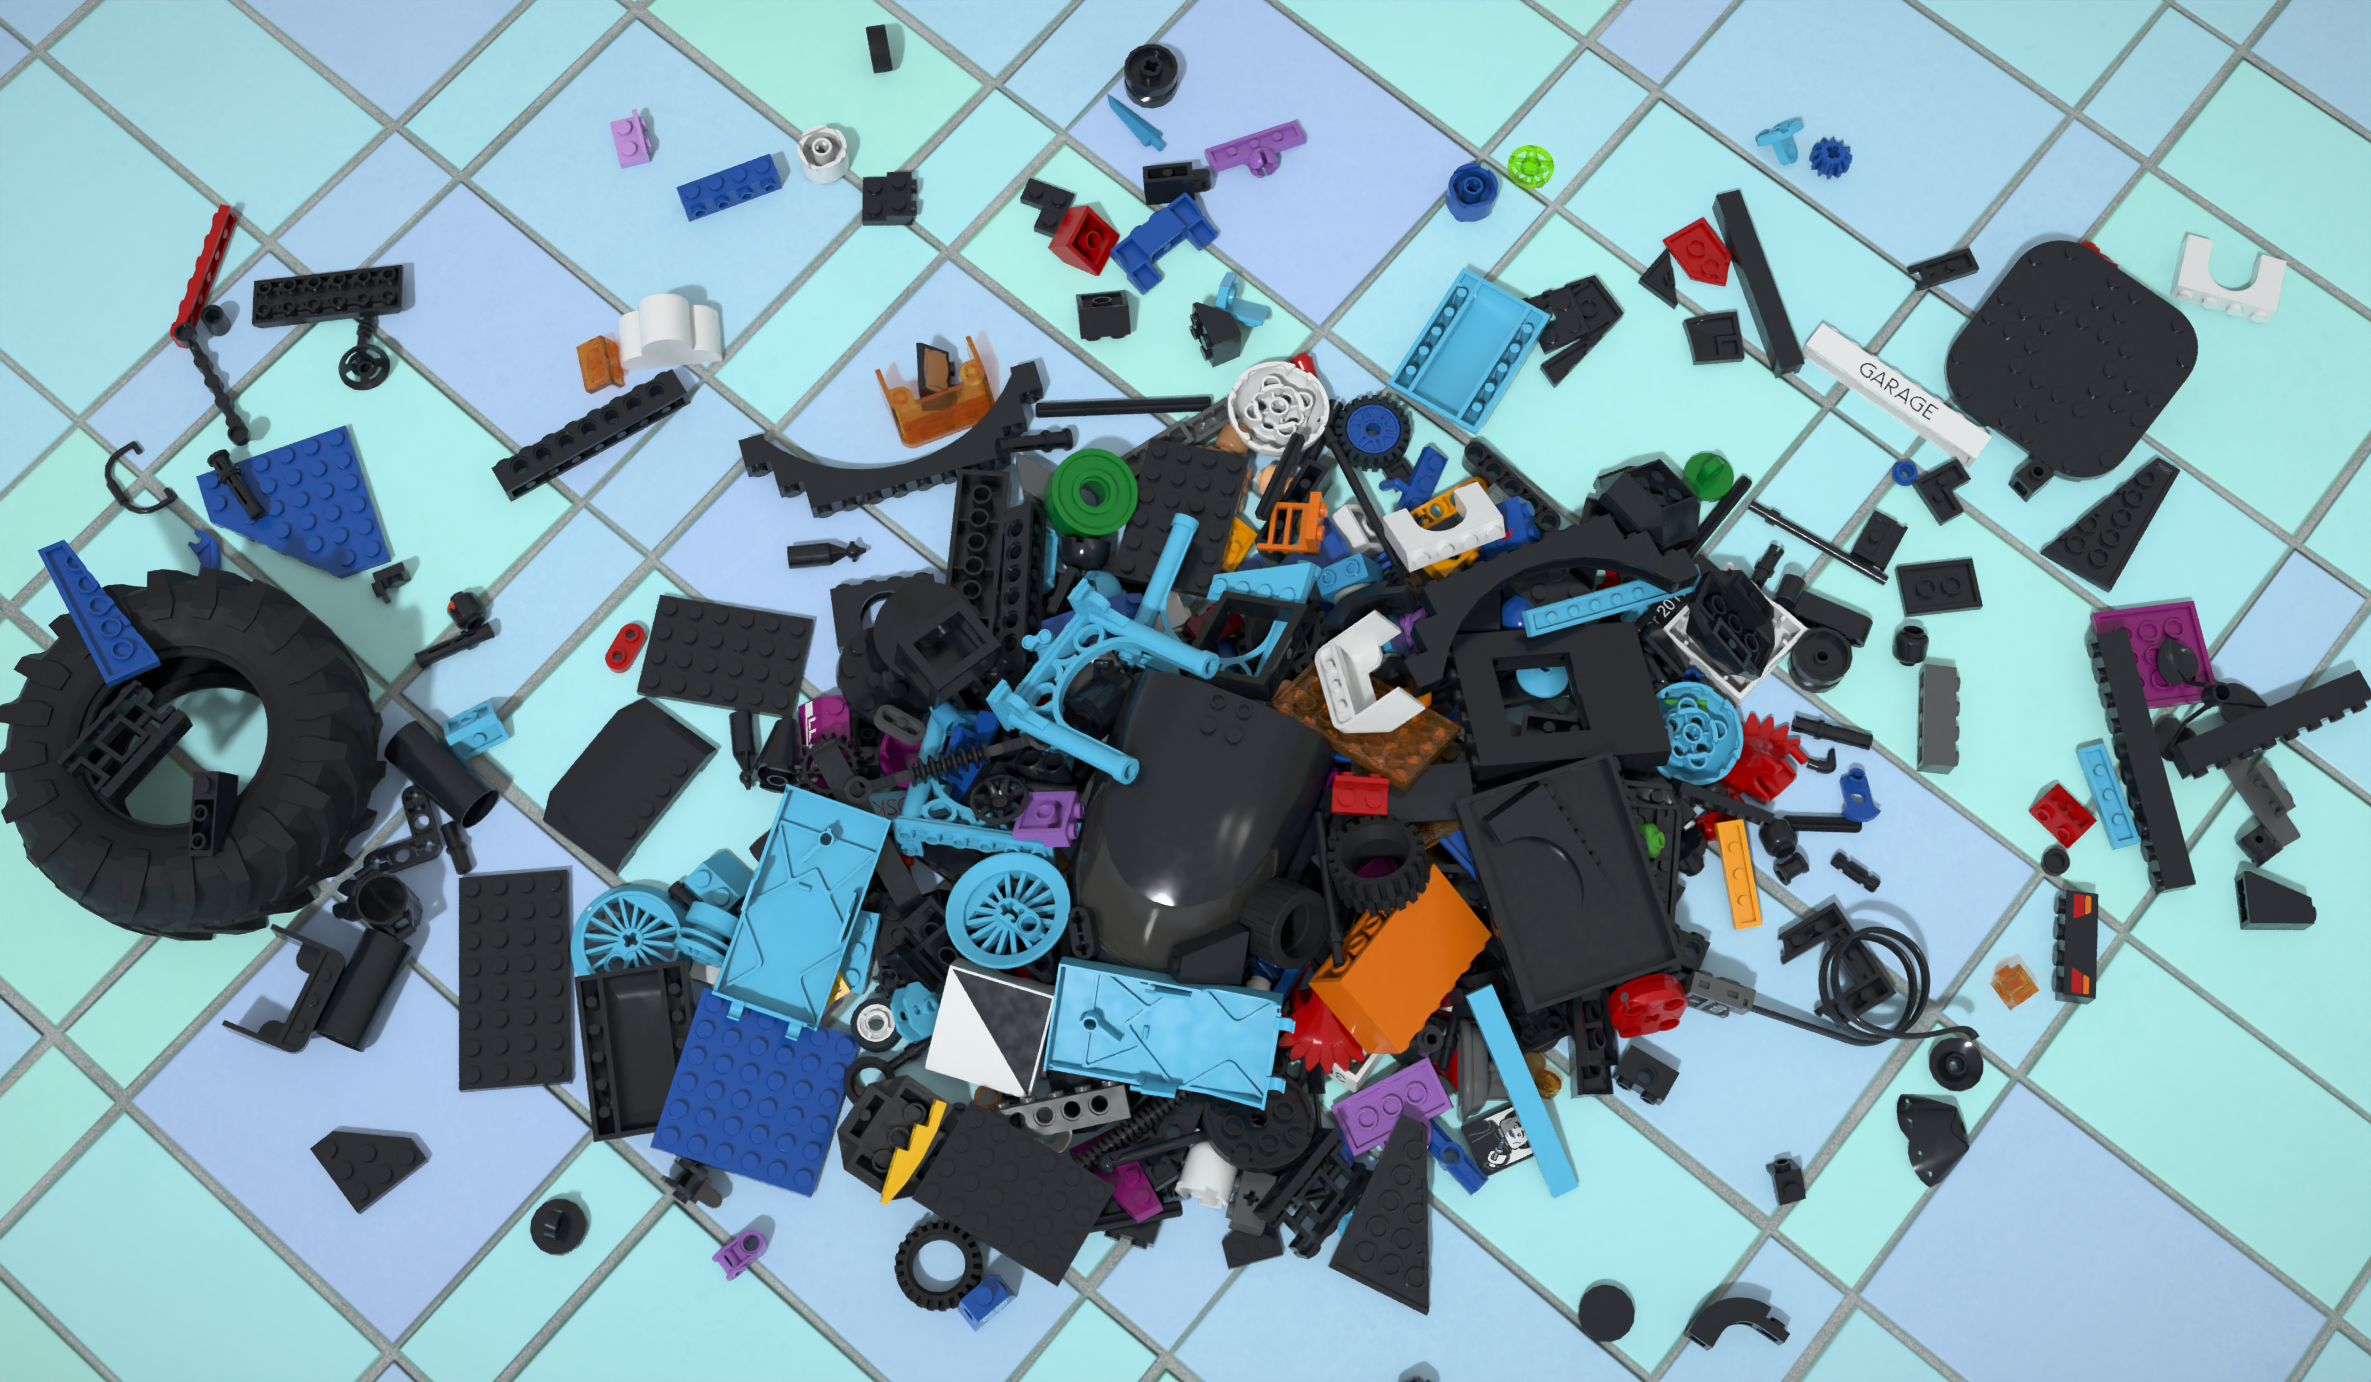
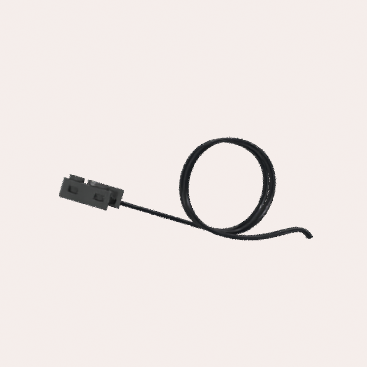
M1866 927L1839 940L1827 951L1819 970V994L1827 1014L1838 1027L1860 1039L1754 1005L1755 989L1740 985L1739 982L1729 978H1714L1713 974L1708 971L1697 970V972L1695 971L1680 980L1688 998L1687 1007L1723 1019L1728 1017L1729 1011L1739 1015H1744L1751 1011L1854 1046L1867 1047L1881 1044L1892 1038L1924 1039L1954 1032L1966 1034L1971 1041L1980 1037L1969 1026H1954L1923 1033H1905L1918 1021L1926 1007L1930 992V972L1926 958L1918 945L1901 932L1885 927ZM1875 934L1889 936L1904 944L1914 955L1921 974V994L1913 1015L1918 990L1914 966L1900 946L1887 938ZM1852 940H1867L1878 943L1891 950L1904 966L1909 986L1908 1001L1901 1020L1893 1030L1875 1026L1860 1018L1850 1008L1842 994L1839 982V966L1843 952ZM1832 956L1830 983L1837 1005L1851 1022L1874 1034L1851 1026L1835 1010L1827 988V972Z

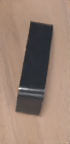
M1793 574L1783 575L1772 598L1773 602L1781 605L1806 628L1826 627L1833 629L1843 635L1850 646L1864 647L1873 625V621L1869 617L1804 591L1806 582L1799 576Z

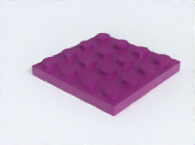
M2194 601L2096 612L2090 616L2094 635L2127 629L2148 709L2203 703L2201 700L2203 687L2187 685L2184 681L2177 686H2171L2159 675L2157 655L2162 643L2167 638L2185 645L2196 655L2199 668L2197 674L2190 678V680L2198 682L2208 681L2211 685L2216 684Z

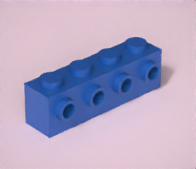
M770 154L676 188L688 221L691 222L782 189L772 157Z

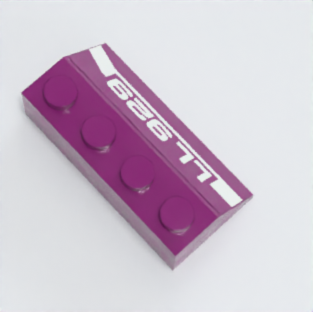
M843 695L822 696L798 707L802 745H807L811 748L813 744L810 742V739L814 738L819 743L821 742L820 734L822 733L826 735L827 740H829L831 732L836 733L837 741L842 734L847 736L846 743L853 739L852 711L845 704L846 700ZM841 750L846 760L851 759L847 752ZM814 760L811 765V770L813 769V767L817 766ZM812 778L816 786L822 789H830L824 778Z

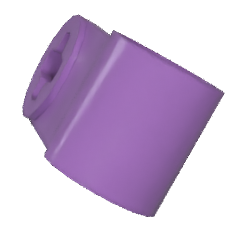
M747 1230L730 1244L716 1252L712 1260L720 1264L727 1274L726 1279L731 1281L741 1275L752 1263L766 1253L768 1242L759 1232ZM758 1237V1248L754 1251H748L747 1242L749 1239Z

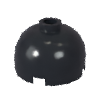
M1060 537L1059 551L1062 563L1066 567L1077 568L1081 576H1085L1087 571H1099L1107 564L1110 556L1111 542L1092 538Z

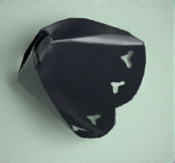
M1915 1094L1900 1095L1897 1103V1119L1901 1131L1910 1140L1908 1149L1909 1160L1920 1180L1928 1187H1932L1940 1183L1952 1172L1969 1150V1137L1956 1106ZM1906 1099L1912 1103L1907 1109H1905L1907 1105ZM1907 1118L1915 1121L1912 1129L1909 1127L1910 1122L1907 1121ZM1917 1150H1920L1921 1153L1925 1154L1921 1161H1919L1920 1155L1918 1154ZM1925 1170L1933 1172L1932 1179L1929 1178V1174L1925 1173Z

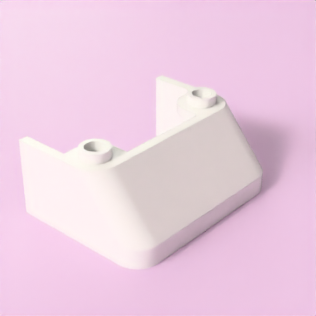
M1376 610L1327 642L1315 655V665L1332 724L1342 733L1391 732L1426 709L1422 702L1400 687H1397L1378 701L1376 700L1369 673L1375 670L1382 661L1383 653L1381 646L1401 633V629Z

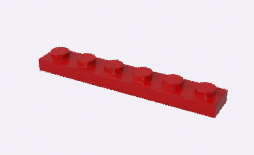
M220 204L218 212L213 215L210 233L205 236L203 251L195 263V272L187 283V293L184 300L179 304V314L176 321L171 325L170 336L178 347L188 349V346L180 344L175 338L174 330L181 323H190L196 329L201 311L204 308L237 221V216L228 205Z

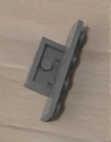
M2237 757L2231 760L2232 764L2222 768L2258 822L2263 824L2274 837L2273 841L2279 843L2278 847L2282 846L2283 848L2301 837L2287 816V813L2296 807L2293 797L2282 787L2276 772L2266 762L2254 768L2248 758L2240 761Z

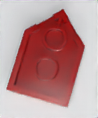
M1703 217L1662 240L1690 280L1726 286L1732 254Z

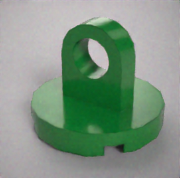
M1700 453L1692 457L1686 463L1682 474V482L1698 497V501H1709V503L1721 500L1731 489L1734 480L1733 470L1729 463L1721 456L1712 453Z

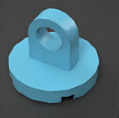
M1800 118L1786 120L1776 124L1774 129L1770 131L1765 129L1755 136L1758 146L1772 144L1776 156L1782 165L1795 163L1798 158V151L1792 135L1801 131L1804 125Z

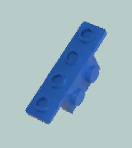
M981 710L972 732L964 727L955 726L944 757L948 758V749H952L955 755H959V746H962L966 753L969 752V743H973L975 748L979 749L980 740L982 739L985 740L987 746H991L1000 725V721L995 713ZM983 759L980 760L979 769H976L972 762L969 763V772H966L962 765L959 766V775H955L951 768L948 771V778H945L941 771L938 772L940 778L953 784L949 798L960 804L959 801L984 764Z

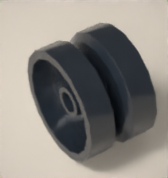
M1146 44L1138 46L1130 52L1125 60L1124 87L1127 96L1133 103L1143 108L1154 109L1166 105L1173 99L1177 92L1178 64L1175 56L1169 49L1161 45Z
M1826 627L1813 628L1800 637L1790 652L1787 662L1789 675L1793 682L1805 691L1811 693L1828 692L1839 684L1850 669L1853 659L1851 646L1846 638L1836 630Z

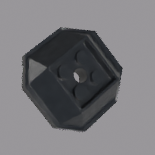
M1661 459L1640 466H1627L1599 476L1594 481L1593 487L1596 489L1597 500L1630 534L1633 532L1639 534L1647 531L1660 554L1692 543L1696 538L1700 514L1698 497Z
M1710 570L1702 574L1687 605L1690 609V614L1685 632L1721 673L1742 676L1751 681L1760 678L1775 646L1772 624L1774 607L1742 570Z
M909 1075L869 1083L837 1129L843 1169L881 1194L895 1147L907 1150L914 1124L918 1123L926 1126L933 1100L944 1101L947 1103L937 1132L923 1159L905 1185L891 1200L912 1197L957 1124L954 1106ZM897 1129L904 1130L906 1138L901 1144H893L891 1141V1134Z

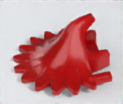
M1751 713L1746 724L1741 721L1743 729L1741 755L1730 772L1718 780V782L1725 785L1728 790V796L1745 802L1740 797L1745 792L1757 802L1766 805L1797 779V774L1785 759V756L1791 754L1801 766L1809 758L1798 747L1801 743L1799 739L1786 740L1789 731L1787 725L1774 730L1773 717L1769 716L1760 725L1756 715Z
M1296 987L1292 988L1290 1003L1293 1014L1287 1018L1296 1021L1294 1034L1289 1031L1279 1030V1032L1285 1034L1277 1043L1279 1048L1293 1047L1289 1056L1290 1062H1295L1305 1057L1306 1071L1310 1072L1320 1063L1326 1075L1331 1073L1334 1063L1344 1072H1347L1349 1070V1058L1360 1063L1364 1062L1365 1056L1361 1045L1311 987L1298 991ZM1281 1008V1017H1286L1283 1009Z

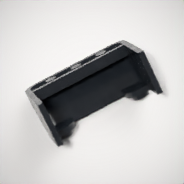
M272 924L270 929L276 937L300 946L296 956V963L299 969L309 974L285 1024L271 1020L264 1023L258 1033L226 1020L223 1021L222 1026L233 1034L265 1047L289 1054H298L306 1049L346 968V960L339 951Z

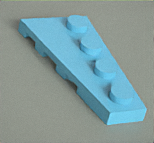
M1309 562L1215 574L1207 600L1215 603L1219 600L1223 591L1305 604L1316 566Z

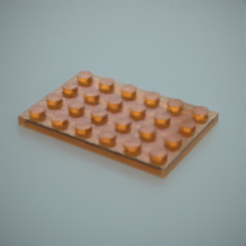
M1315 660L1268 705V707L1308 726L1326 739L1335 751L1371 772L1381 774L1383 778L1390 779V783L1404 791L1455 739L1461 726L1425 706L1426 709L1391 732L1342 733L1332 724ZM1369 675L1377 701L1394 690V688Z

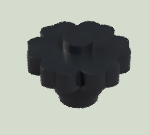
M1695 827L1689 828L1686 832L1681 830L1678 870L1688 877L1695 876L1703 870L1702 856L1708 847L1705 835L1700 829Z

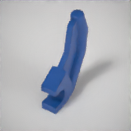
M196 529L194 534L202 539L197 544L189 541L188 546L197 555L201 563L198 573L199 577L202 567L220 570L221 553L220 545L208 533Z

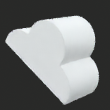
M662 293L645 297L639 302L637 311L626 313L618 320L622 372L723 361L720 317L717 310L712 307L690 305L688 300L680 295Z

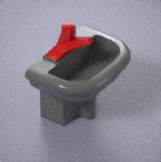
M1466 1017L1461 1018L1459 1021L1456 1036L1458 1043L1456 1051L1453 1052L1448 1071L1437 1069L1439 1061H1436V1064L1433 1063L1438 1075L1445 1077L1453 1088L1454 1095H1456L1457 1119L1460 1122H1465L1468 1117L1480 1113L1487 1101H1510L1478 1025L1471 1023L1470 1019Z

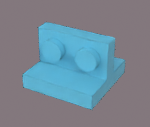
M491 699L442 722L447 742L450 746L452 745L455 752L464 760L510 739Z

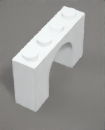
M2188 234L2179 249L2169 297L2177 298L2181 302L2202 305L2206 309L2220 310L2232 316L2249 318L2257 323H2268L2277 311L2287 261L2262 254L2253 265L2249 288L2242 291L2227 290L2219 286L2209 273L2208 263L2213 241Z
M1478 482L1454 490L1456 510L1463 521L1449 530L1430 531L1423 529L1415 522L1406 508L1382 517L1385 537L1409 572L1506 537L1503 516Z

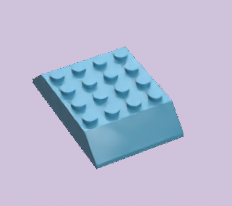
M1463 267L1388 381L1387 386L1476 435L1486 425L1529 358L1551 315Z

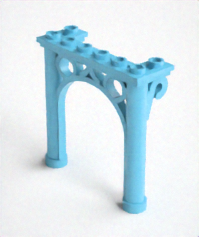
M1176 513L1171 523L1173 526L1134 620L1153 628L1160 614L1161 623L1164 631L1161 633L1181 641L1170 626L1166 606L1169 594L1198 529L1199 522L1188 515ZM1298 560L1297 564L1309 562L1305 560ZM1315 565L1316 568L1312 577V581L1309 587L1305 604L1308 600L1314 582L1319 580V577L1322 572V569L1317 565ZM1274 620L1266 639L1253 651L1238 657L1219 658V670L1225 671L1228 668L1239 666L1246 675L1252 676L1251 669L1246 663L1262 655L1254 677H1258L1288 622ZM1121 648L1115 650L1116 659L1119 660V664L1128 669L1137 667L1144 671H1159L1181 675L1179 667L1151 654L1146 655L1139 649ZM1253 700V701L1258 702V703H1260V704H1263V705H1265V706H1266V704H1267V702H1264V701Z
M1082 578L1067 597L1076 613L1074 617L1065 625L1063 631L1049 645L1047 651L1034 664L1031 671L1018 684L1014 692L1007 681L1002 679L990 692L986 701L1006 731L1009 732L1011 729L1017 728L1111 774L1116 781L1127 785L1138 774V760L1073 729L1065 723L1062 713L1063 699L1073 678L1085 665L1096 657L1121 648L1139 649L1206 680L1211 679L1216 674L1220 659L1213 652L1199 650L1118 613L1110 608L1111 604L1104 596L1093 591L1087 579ZM1109 632L1118 637L1108 639L1106 634ZM1096 634L1099 635L1097 644L1086 648L1082 647L1088 637ZM1053 680H1055L1057 684L1056 687L1053 683H1051ZM1053 693L1050 702L1043 706H1036L1037 701L1044 694ZM1053 713L1056 723L1044 717Z
M931 714L917 757L924 764H927L928 755H931L934 761H938V752L944 754L949 737L935 722ZM1071 757L1066 761L1071 772L1075 757ZM930 774L928 775L927 784H924L920 777L917 778V787L913 788L910 782L901 814L892 820L897 851L907 856H924L923 842H927L931 845L943 844L959 849H977L986 853H1028L1048 861L1056 868L1054 847H1044L1041 840H1015L1012 834L1013 830L1006 827L1007 824L1000 825V830L989 829L990 827H996V824L986 823L978 819L971 808L960 805L949 798L941 789L938 781H935ZM932 788L937 799L927 803L930 789ZM943 808L952 813L945 820L930 817L933 811ZM958 816H960L962 822L966 823L967 825L956 824L958 822Z

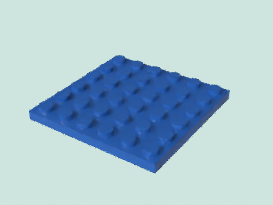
M703 987L650 1148L808 1198L812 1197L845 1091L843 1086L844 1075L848 1067L854 1062L859 1044L854 1036L819 1025L817 1031L808 1027H802L797 1041L785 1037L790 1022L747 1007L743 1008L739 1021L727 1018L732 1001L713 995L712 989Z

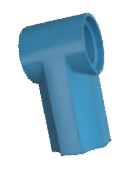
M947 701L933 710L931 716L947 736H951L955 726L964 727L972 732L979 711L960 710Z

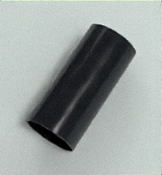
M420 720L412 721L402 727L391 738L385 748L384 757L464 829L476 825L485 818L499 798V791Z
M365 928L315 1032L340 1045L364 1052L414 948L386 933Z

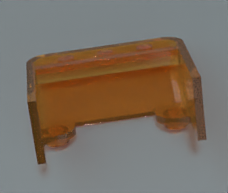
M971 336L965 337L970 360L963 363L960 367L959 374L962 383L915 400L912 392L906 387H896L888 390L880 369L875 370L878 388L900 441L905 447L917 448L975 426L994 405L995 400Z

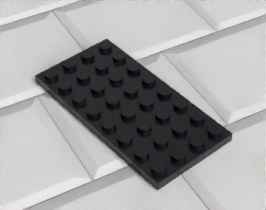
M568 870L459 878V1091L463 1093L572 1084Z

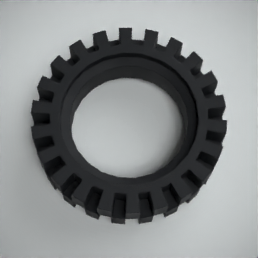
M938 1220L936 1223L930 1221L926 1222L924 1226L919 1225L915 1227V1231L909 1232L905 1236L906 1239L898 1247L899 1251L896 1253V1265L894 1266L897 1282L906 1297L920 1308H926L928 1311L939 1310L940 1312L950 1308L953 1310L958 1307L960 1300L981 1282L983 1259L980 1249L972 1235L952 1223ZM937 1240L948 1241L956 1245L963 1253L965 1259V1270L961 1280L953 1288L942 1292L924 1289L918 1284L913 1273V1262L918 1251L924 1245Z

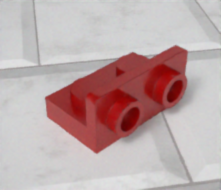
M1340 772L1339 775L1334 776L1332 781L1331 814L1359 816L1381 814V817H1386L1390 779L1383 778L1381 774H1367V777H1356V774L1352 772Z
M2058 783L2029 810V813L2066 848L2074 844L2097 821Z

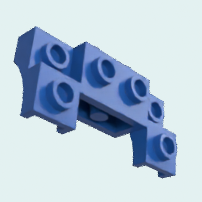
M1185 192L1163 210L1154 212L1142 226H1136L1128 237L1110 250V257L1127 274V280L1144 295L1162 281V276L1154 269L1152 264L1185 239L1198 251H1201L1218 237V232L1203 216L1196 202Z
M1326 517L1323 523L1325 535L1324 541H1321L1320 555L1307 552L1301 555L1297 552L1277 566L1297 564L1298 560H1305L1323 569L1352 555V552L1329 518ZM1259 554L1237 567L1239 571L1268 568Z

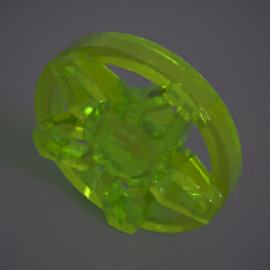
M1534 145L1522 146L1511 154L1507 165L1508 174L1517 186L1530 189L1541 188L1551 179L1554 162L1551 155L1543 148ZM1527 152L1525 158L1516 157L1520 153ZM1537 153L1541 154L1546 160H1539ZM1512 167H1514L1516 170H1518L1517 173H1516V175H1515V173H1514ZM1549 171L1548 175L1543 179L1542 173ZM1524 174L1525 177L1520 179L1519 176Z

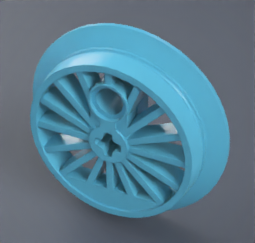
M1021 852L994 855L972 866L955 884L946 906L947 931L957 950L967 959L978 965L995 969L1023 966L1048 952L1062 936L1067 926L1068 914L1071 909L1070 893L1063 876L1048 861L1038 856ZM1011 879H1019V882H1018V885H1017V888H1016V891H1015V894H1014V897H1013L1012 880H1011ZM1028 880L1035 881L1024 894ZM1004 885L1006 891V898H1003L1002 894L1000 893V889ZM1043 887H1046L1048 889L1044 893L1035 897ZM995 895H996V897H997L998 900H999L998 903L993 900V898L995 897ZM1052 899L1055 900V904L1042 906ZM1055 914L1054 920L1040 918L1042 916ZM1036 926L1032 931H1027L1029 927ZM982 928L969 936L968 930ZM1017 936L1023 940L1028 950L1018 953ZM987 938L980 948L975 945ZM1010 938L1011 955H1004ZM999 941L995 954L989 953Z
M625 885L601 894L584 909L573 930L571 957L577 975L596 974L603 967L606 972L612 971V964L620 960L625 963L623 969L640 967V958L646 965H652L645 953L662 963L685 959L689 973L693 964L692 959L677 950L673 943L652 941L676 933L677 937H682L679 934L681 927L694 929L685 920L688 913L687 910L674 898L671 899L669 897L670 894L666 891L648 885ZM617 902L620 903L625 928L609 909V906ZM625 902L634 906L631 924ZM640 910H642L645 914L639 922ZM605 911L619 931L596 918L601 912ZM651 917L656 918L654 921L647 925ZM663 923L671 926L666 929L652 932ZM592 924L614 936L590 934L589 930ZM636 939L638 944L636 946L631 944L629 947L627 944L628 940L634 941ZM587 940L611 943L587 950ZM650 948L675 950L672 960ZM610 952L595 965L591 966L589 957Z

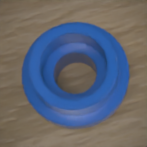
M1908 461L1899 462L1892 469V478L1900 486H1910L1918 477L1915 465ZM1900 472H1905L1908 478L1903 477Z

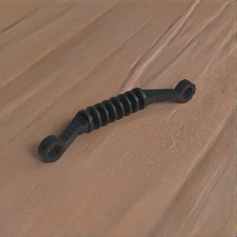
M1029 734L991 746H987L985 740L982 739L980 740L979 749H976L973 743H969V752L967 753L962 746H959V755H955L952 749H948V758H945L941 752H938V761H934L931 755L927 757V764H924L920 758H917V767H913L910 761H906L907 770L873 780L854 776L846 781L843 788L844 795L850 802L862 803L870 797L872 791L910 780L914 788L917 787V778L919 777L924 784H927L929 774L935 781H938V772L940 771L945 778H948L950 768L955 775H959V766L961 765L966 772H969V763L971 762L976 769H979L981 759H983L987 766H990V757L1027 746H1031L1036 750H1046L1052 745L1048 743L1040 745ZM854 782H861L865 786V793L860 798H855L850 794L849 788Z

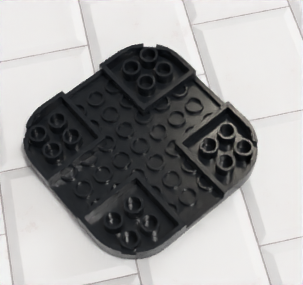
M2049 241L2033 247L2022 255L1956 339L1945 361L1946 389L1952 401L1960 410L1985 428L1989 426L2029 455V459L2033 460L2038 457L2042 462L2047 463L2055 474L2054 476L2073 482L2096 480L2108 475L2123 462L2187 380L2197 361L2198 340L2192 324L2181 311L2091 249L2071 241Z

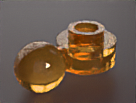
M1531 1053L1527 1055L1525 1061L1527 1062L1529 1072L1535 1075L1533 1081L1540 1097L1553 1099L1562 1087L1561 1080L1555 1073L1545 1070L1546 1060L1541 1054Z

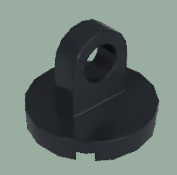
M553 1199L545 1202L536 1210L531 1219L530 1233L533 1242L541 1251L550 1255L563 1256L577 1249L583 1243L587 1235L588 1222L584 1212L576 1203L567 1199Z

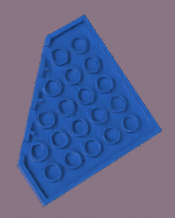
M345 425L234 463L235 466L241 469V478L266 511V514L259 520H250L228 485H224L219 481V475L216 470L196 476L209 520L217 527L228 529L236 535L261 543L269 549L294 557L302 563L317 569L320 568L340 579L391 562L349 431Z

